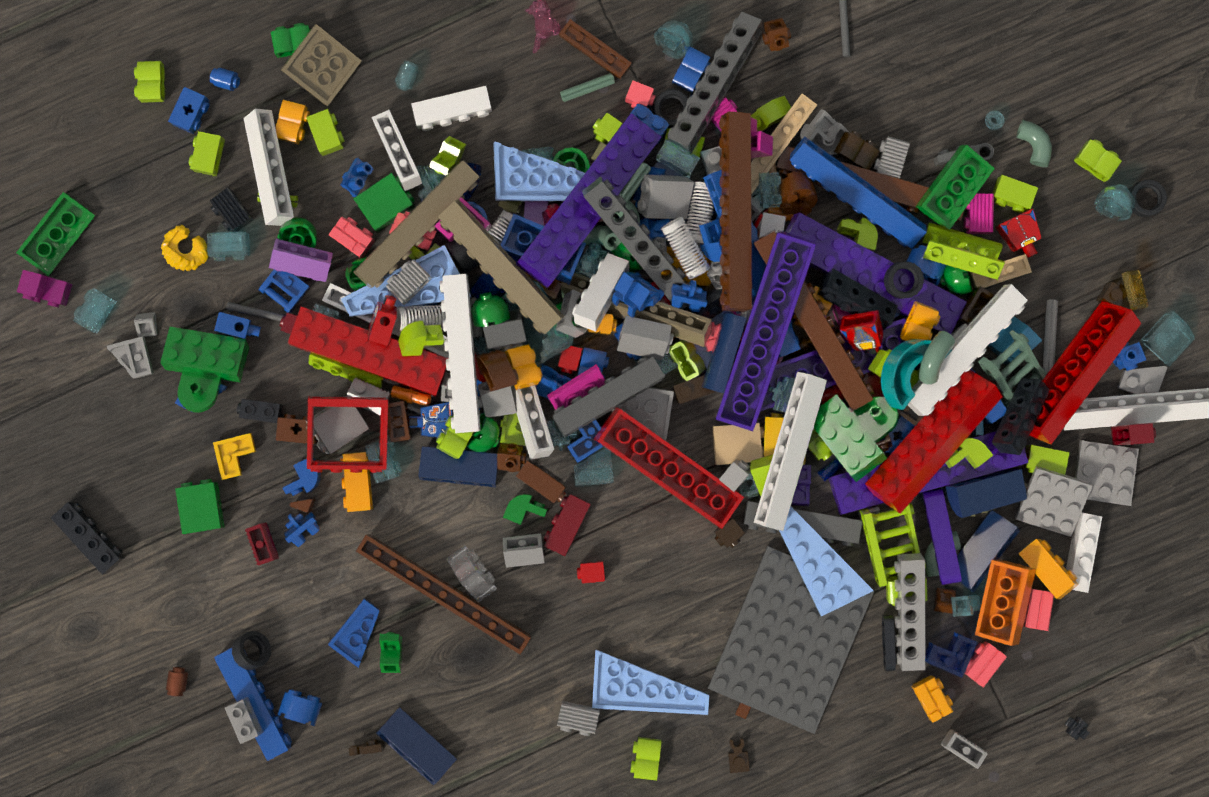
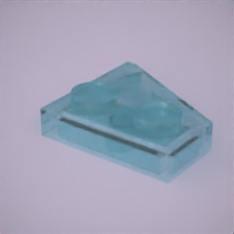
M604 448L600 452L588 457L587 460L575 465V486L614 483L611 451Z

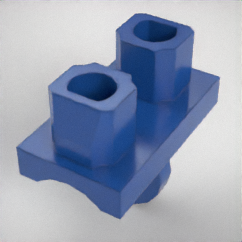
M359 158L354 159L348 172L343 174V181L340 185L347 189L353 197H356L360 190L363 189L368 175L373 171V167L367 162H362Z
M691 280L689 285H672L671 301L673 307L680 308L683 302L688 303L689 309L694 312H699L701 307H706L707 292L703 291L700 287H696V281Z
M312 512L305 517L301 513L296 517L293 514H289L288 518L290 521L285 525L289 530L284 533L286 536L285 540L299 547L306 541V538L301 534L307 529L311 535L316 534L320 527L316 522L315 515Z

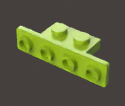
M313 353L309 355V365L316 369H322L330 372L332 375L347 378L351 382H353L354 378H357L358 380L361 379V382H368V385H375V388L381 389L383 378Z

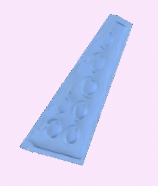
M494 142L496 201H564L585 174L575 168L566 167L546 158Z
M445 245L415 260L432 279L405 305L397 299L396 307L422 306L440 303L441 300H444V292L440 291V281H443V276L459 274ZM399 268L391 274L384 276L385 281L378 288L375 286L369 288L366 285L341 298L349 316L372 314L377 302H383L385 295L395 297L386 285L388 284V279L394 274L398 275L402 269Z
M790 506L784 530H779L820 616L826 615L874 591Z
M595 650L592 708L708 715L709 694Z

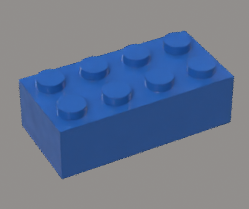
M513 214L500 245L517 263L544 226ZM581 243L557 275L556 280L568 285L570 284L586 243Z

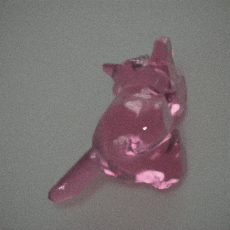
M545 0L533 1L532 5L525 10L535 18L536 37L533 53H537L542 39L558 35L560 32V25L550 15L551 10Z

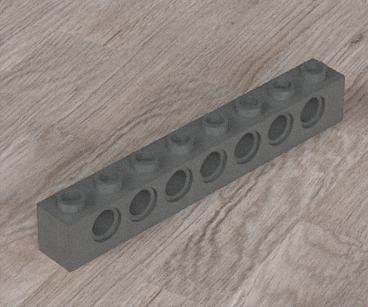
M741 12L739 17L735 18L731 31L725 35L721 48H718L714 54V60L706 67L705 75L702 80L698 81L694 94L688 98L684 111L679 113L677 123L668 132V140L671 147L689 155L692 154L763 32L764 28L761 19ZM686 128H691L689 131H683Z
M600 176L582 191L584 198L671 301V287L673 284H690L684 278L686 277L685 273L680 267L676 269L672 264L674 260L668 253L664 254L662 252V245L656 238L653 240L649 236L651 232L646 225H640L637 221V214L632 209L628 210L626 208V201L620 194L616 195L613 192L615 188L608 179L604 181ZM605 196L611 198L608 203H602L601 199ZM621 211L623 215L620 218L613 217L614 213ZM634 226L635 230L628 233L625 231L627 227ZM640 241L647 242L644 247L637 246ZM653 255L659 256L656 261H650L649 259ZM664 270L671 271L666 276L661 275ZM683 302L680 309H685L689 304Z

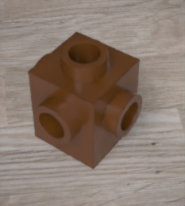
M783 18L764 22L765 33L762 34L764 45H768L770 51H780L783 48L789 47L788 39H791V33Z
M500 443L497 453V470L519 472L522 464L526 463V453H523V445Z

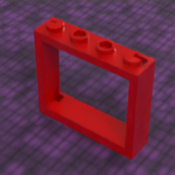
M308 396L307 469L317 473L323 472V469H331V472L340 473L342 469H350L352 473H361L362 470H370L372 473L386 470L388 399L382 397ZM314 407H381L379 461L313 460Z

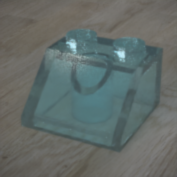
M1171 311L1165 313L1140 341L1169 367L1194 341L1195 337L1189 325L1178 314Z

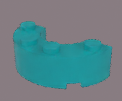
M907 340L895 347L886 358L881 373V387L886 401L892 408L904 410L914 398L915 393L910 383L911 374L914 368L921 363L931 340Z

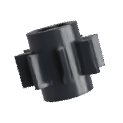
M1078 716L1075 719L1070 717L1065 722V725L1068 727L1065 732L1075 740H1078L1079 737L1085 739L1090 733L1087 731L1089 725Z

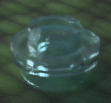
M991 111L985 117L986 126L992 130L1000 129L1005 121L1003 114L999 111ZM992 118H996V119H997V123H996V124L992 123V121H991Z

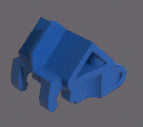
M624 272L614 288L616 292L613 293L612 303L617 306L619 300L623 301L628 305L627 314L633 318L636 310L643 311L646 307L654 306L664 296V291L656 289L644 280L638 272L635 274Z

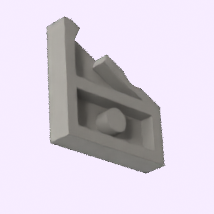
M1167 367L1123 370L1117 389L1131 394L1159 392Z

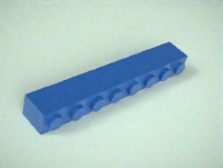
M804 136L790 153V161L795 168H801L810 179L819 181L825 190L834 192L840 201L852 205L854 211L859 214L863 213L872 224L881 226L887 235L896 237L902 246H908L912 249L926 234V224Z

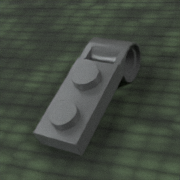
M989 143L969 146L978 155H980L979 150L984 149L987 152V157H982L985 161H988L994 155V148ZM960 146L956 147V150L949 152V149L938 152V156L933 159L935 167L948 163Z

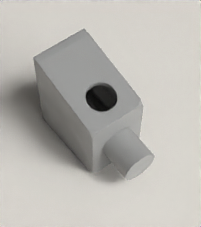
M487 381L477 386L479 392L478 405L479 408H483L486 417L516 413L511 386L490 392Z

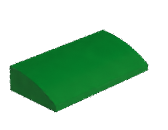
M960 145L915 207L942 227L950 230L995 168L968 145Z
M63 192L16 253L49 276L96 215Z

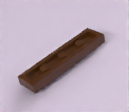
M569 19L559 33L561 38L620 80L632 65L630 61L571 19Z

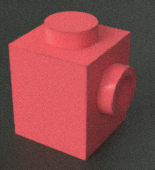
M632 81L625 102L631 104L632 108H635L637 104L648 108V105H653L656 97L653 95L654 89Z

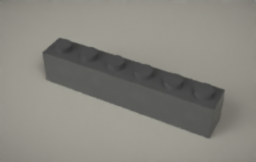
M654 357L641 359L637 362L638 365L636 367H627L621 371L622 375L617 378L614 376L610 377L604 382L605 385L600 388L598 386L593 387L585 397H576L571 401L572 404L566 408L561 406L556 409L553 420L563 437L566 438L664 380L665 375Z
M746 501L743 524L747 525V529L758 530V527L766 528L765 532L777 533V529L754 523L759 503ZM794 509L825 542L834 543V540L842 541L841 545L853 546V543L859 544L861 520Z

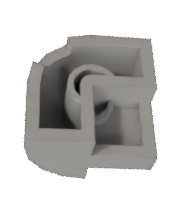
M821 109L810 124L805 123L800 136L801 140L805 136L828 154L836 155L834 150L844 132L849 131L841 123L836 122L825 110Z

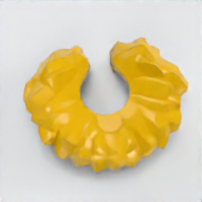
M184 225L176 226L164 235L165 239L161 245L162 255H164L167 264H170L176 270H196L198 266L204 264L208 259L206 241L198 235L192 239L193 248L188 254L181 253L178 249V244L181 240L186 239L190 233L189 228H185Z

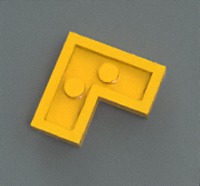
M252 433L213 442L222 480L241 476L242 472L238 456L256 452Z

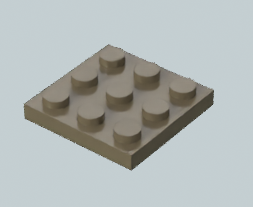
M315 24L281 68V71L324 105L328 106L361 63V60Z

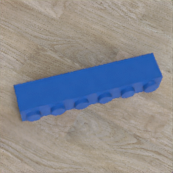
M232 648L215 656L214 659L236 701L248 697L263 731L262 734L255 738L266 760L269 761L291 748V738L287 733H284L280 717L275 716L273 703L270 699L266 698L263 684L260 681L258 682L255 677V669L246 670L238 666L234 661Z

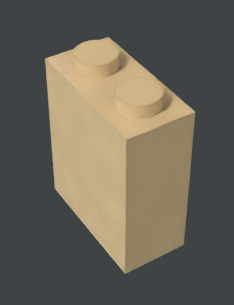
M756 423L754 431L734 425L712 427L715 465L732 464L736 459L749 463L752 460L764 457V446H761V438H764V429L760 427V423Z

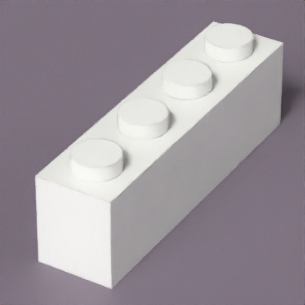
M486 86L411 103L416 125L422 131L431 130L436 125L448 126L452 124V121L459 120V122H465L470 120V117L477 115L479 118L486 117L492 112Z
M390 110L373 116L372 120L404 190L407 191L422 184L420 175Z
M608 253L605 259L600 261L597 273L592 275L588 289H584L581 295L580 303L574 306L572 314L574 315L575 324L595 332L597 331L612 304V296L616 292L614 290L616 284L624 272H629L628 260Z
M1081 513L1073 531L1066 567L1067 571L1071 570L1077 577L1076 582L1079 585L1073 590L1086 593L1089 591L1102 516Z

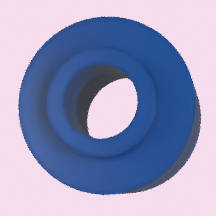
M220 67L218 69L213 68L210 74V83H213L214 86L233 91L235 88H238L240 77H238L237 72Z

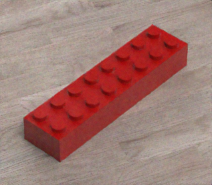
M1105 301L1099 304L1042 380L1050 391L1029 436L1048 444L1054 442L1141 325V322L1131 309Z
M300 307L288 340L290 346L435 397L446 370V359H448L423 350L419 356H402L397 340L390 338L388 346L369 341V330L304 307Z
M971 370L963 372L960 376V381L947 390V396L941 401L938 400L934 405L935 409L920 420L865 483L871 493L901 514L1000 401L1002 395L995 384Z
M616 407L594 438L595 441L721 529H723L744 498L738 492H733L713 474L620 408Z

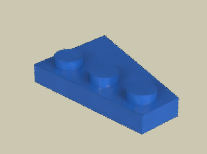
M364 598L328 645L359 668L380 609Z

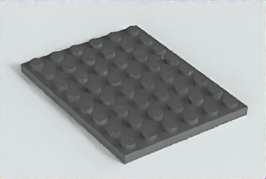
M767 546L707 688L815 734L874 591L826 615L820 616L792 556Z

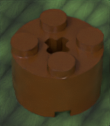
M791 172L787 174L788 177L785 179L781 177L775 185V190L782 213L784 215H794L797 213L807 215L811 213L818 200L813 180L805 172Z

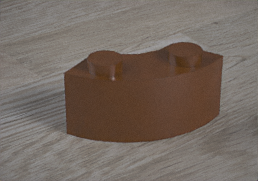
M494 350L475 355L480 375H483L486 379L490 392L518 384V373L516 369H512L505 352Z

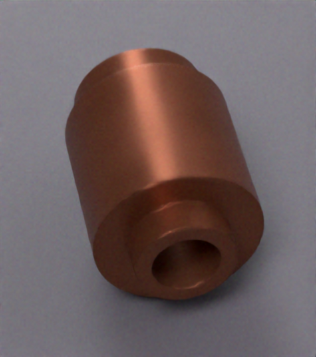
M173 667V670L168 671L167 695L183 696V692L186 691L188 672L185 671V668Z

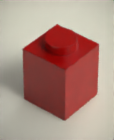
M563 345L558 367L562 368L561 372L572 374L573 371L577 372L583 351L582 348Z
M603 561L580 563V568H577L578 579H582V583L605 581Z

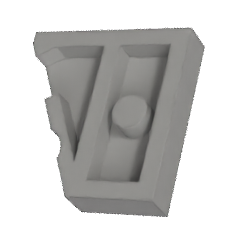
M142 336L107 346V349L126 368L132 378L136 379L154 374L145 337Z

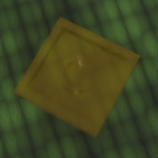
M1140 271L1122 273L1130 309L1137 310L1148 307Z

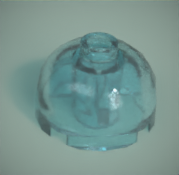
M667 21L654 33L657 46L661 45L664 48L662 52L671 58L680 59L682 56L684 57L690 47H692V33L689 27L680 21Z
M1117 184L1102 189L1097 195L1094 205L1096 204L1095 209L1108 218L1113 219V216L1120 217L1119 220H1128L1133 213L1135 200L1126 186Z

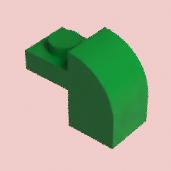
M522 494L509 502L503 518L521 525L526 511L545 517L548 509H545V504L534 501L533 504L530 503L533 495Z
M393 632L380 634L381 673H401L402 636Z

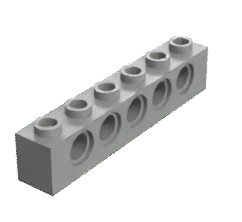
M921 553L898 554V561H895L894 564L895 573H898V580H895V591L898 592V598H895V608L898 610V616H895V626L898 628V635H895V643L898 646V653H895L896 664H899L902 671L925 670V559ZM908 573H914L911 578H905ZM908 592H914L912 596L905 597ZM914 610L912 614L905 615L907 611ZM909 628H914L911 633H906ZM908 647H914L911 651H906Z

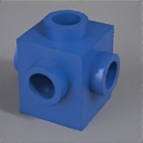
M1128 342L1113 361L1119 370L1126 368V371L1138 367L1137 363L1146 360L1140 342L1130 346Z

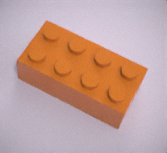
M1001 559L991 560L975 631L976 636L1010 646L1019 644L1036 569Z

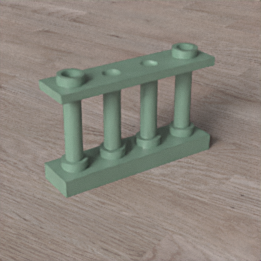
M1013 330L1009 333L1014 342L995 360L989 361L983 357L978 361L988 380L997 386L1002 395L1000 400L1007 408L1014 395L1011 391L1021 378L1025 377L1030 371L1033 374L1030 378L1043 380L1047 375L1046 371L1040 367L1028 345V338L1024 334H1018ZM1019 349L1021 353L1002 371H999L1000 365ZM1025 360L1027 364L1006 382V377Z

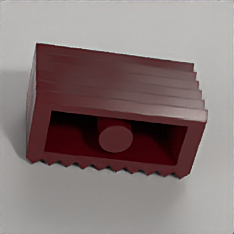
M267 522L245 529L248 536L247 539L251 543V550L255 554L256 565L259 566L279 559Z

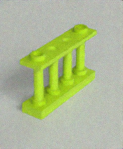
M928 223L927 232L922 239L923 243L928 244L923 258L998 280L1005 261L998 260L1003 248L1001 243L953 229L947 230L942 226Z
M911 503L901 514L894 509L878 514L871 513L868 508L860 509L875 580L880 587L887 585L886 578L897 574L895 573V566L890 568L883 567L882 561L886 557L912 551L913 554L920 553L912 519L914 509ZM904 515L905 526L882 532L875 531L874 525L878 521ZM908 533L909 544L886 550L879 549L878 543L881 540Z

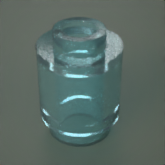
M404 61L401 64L394 81L397 84V88L403 91L413 88L419 73L416 64L409 61Z

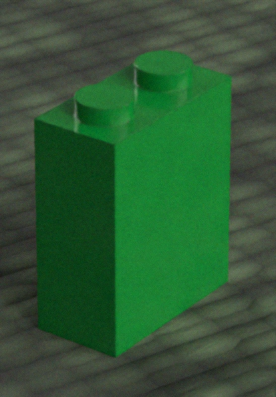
M392 173L353 198L377 233L393 223L398 213L405 214L406 211L409 212L415 208L412 204L415 201L409 191L404 192L401 188L402 183L399 177H394Z
M211 479L201 480L200 485L193 486V483L189 482L181 484V488H175L182 534L225 528L218 482H212Z

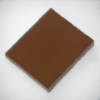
M740 703L735 715L746 719L751 707Z

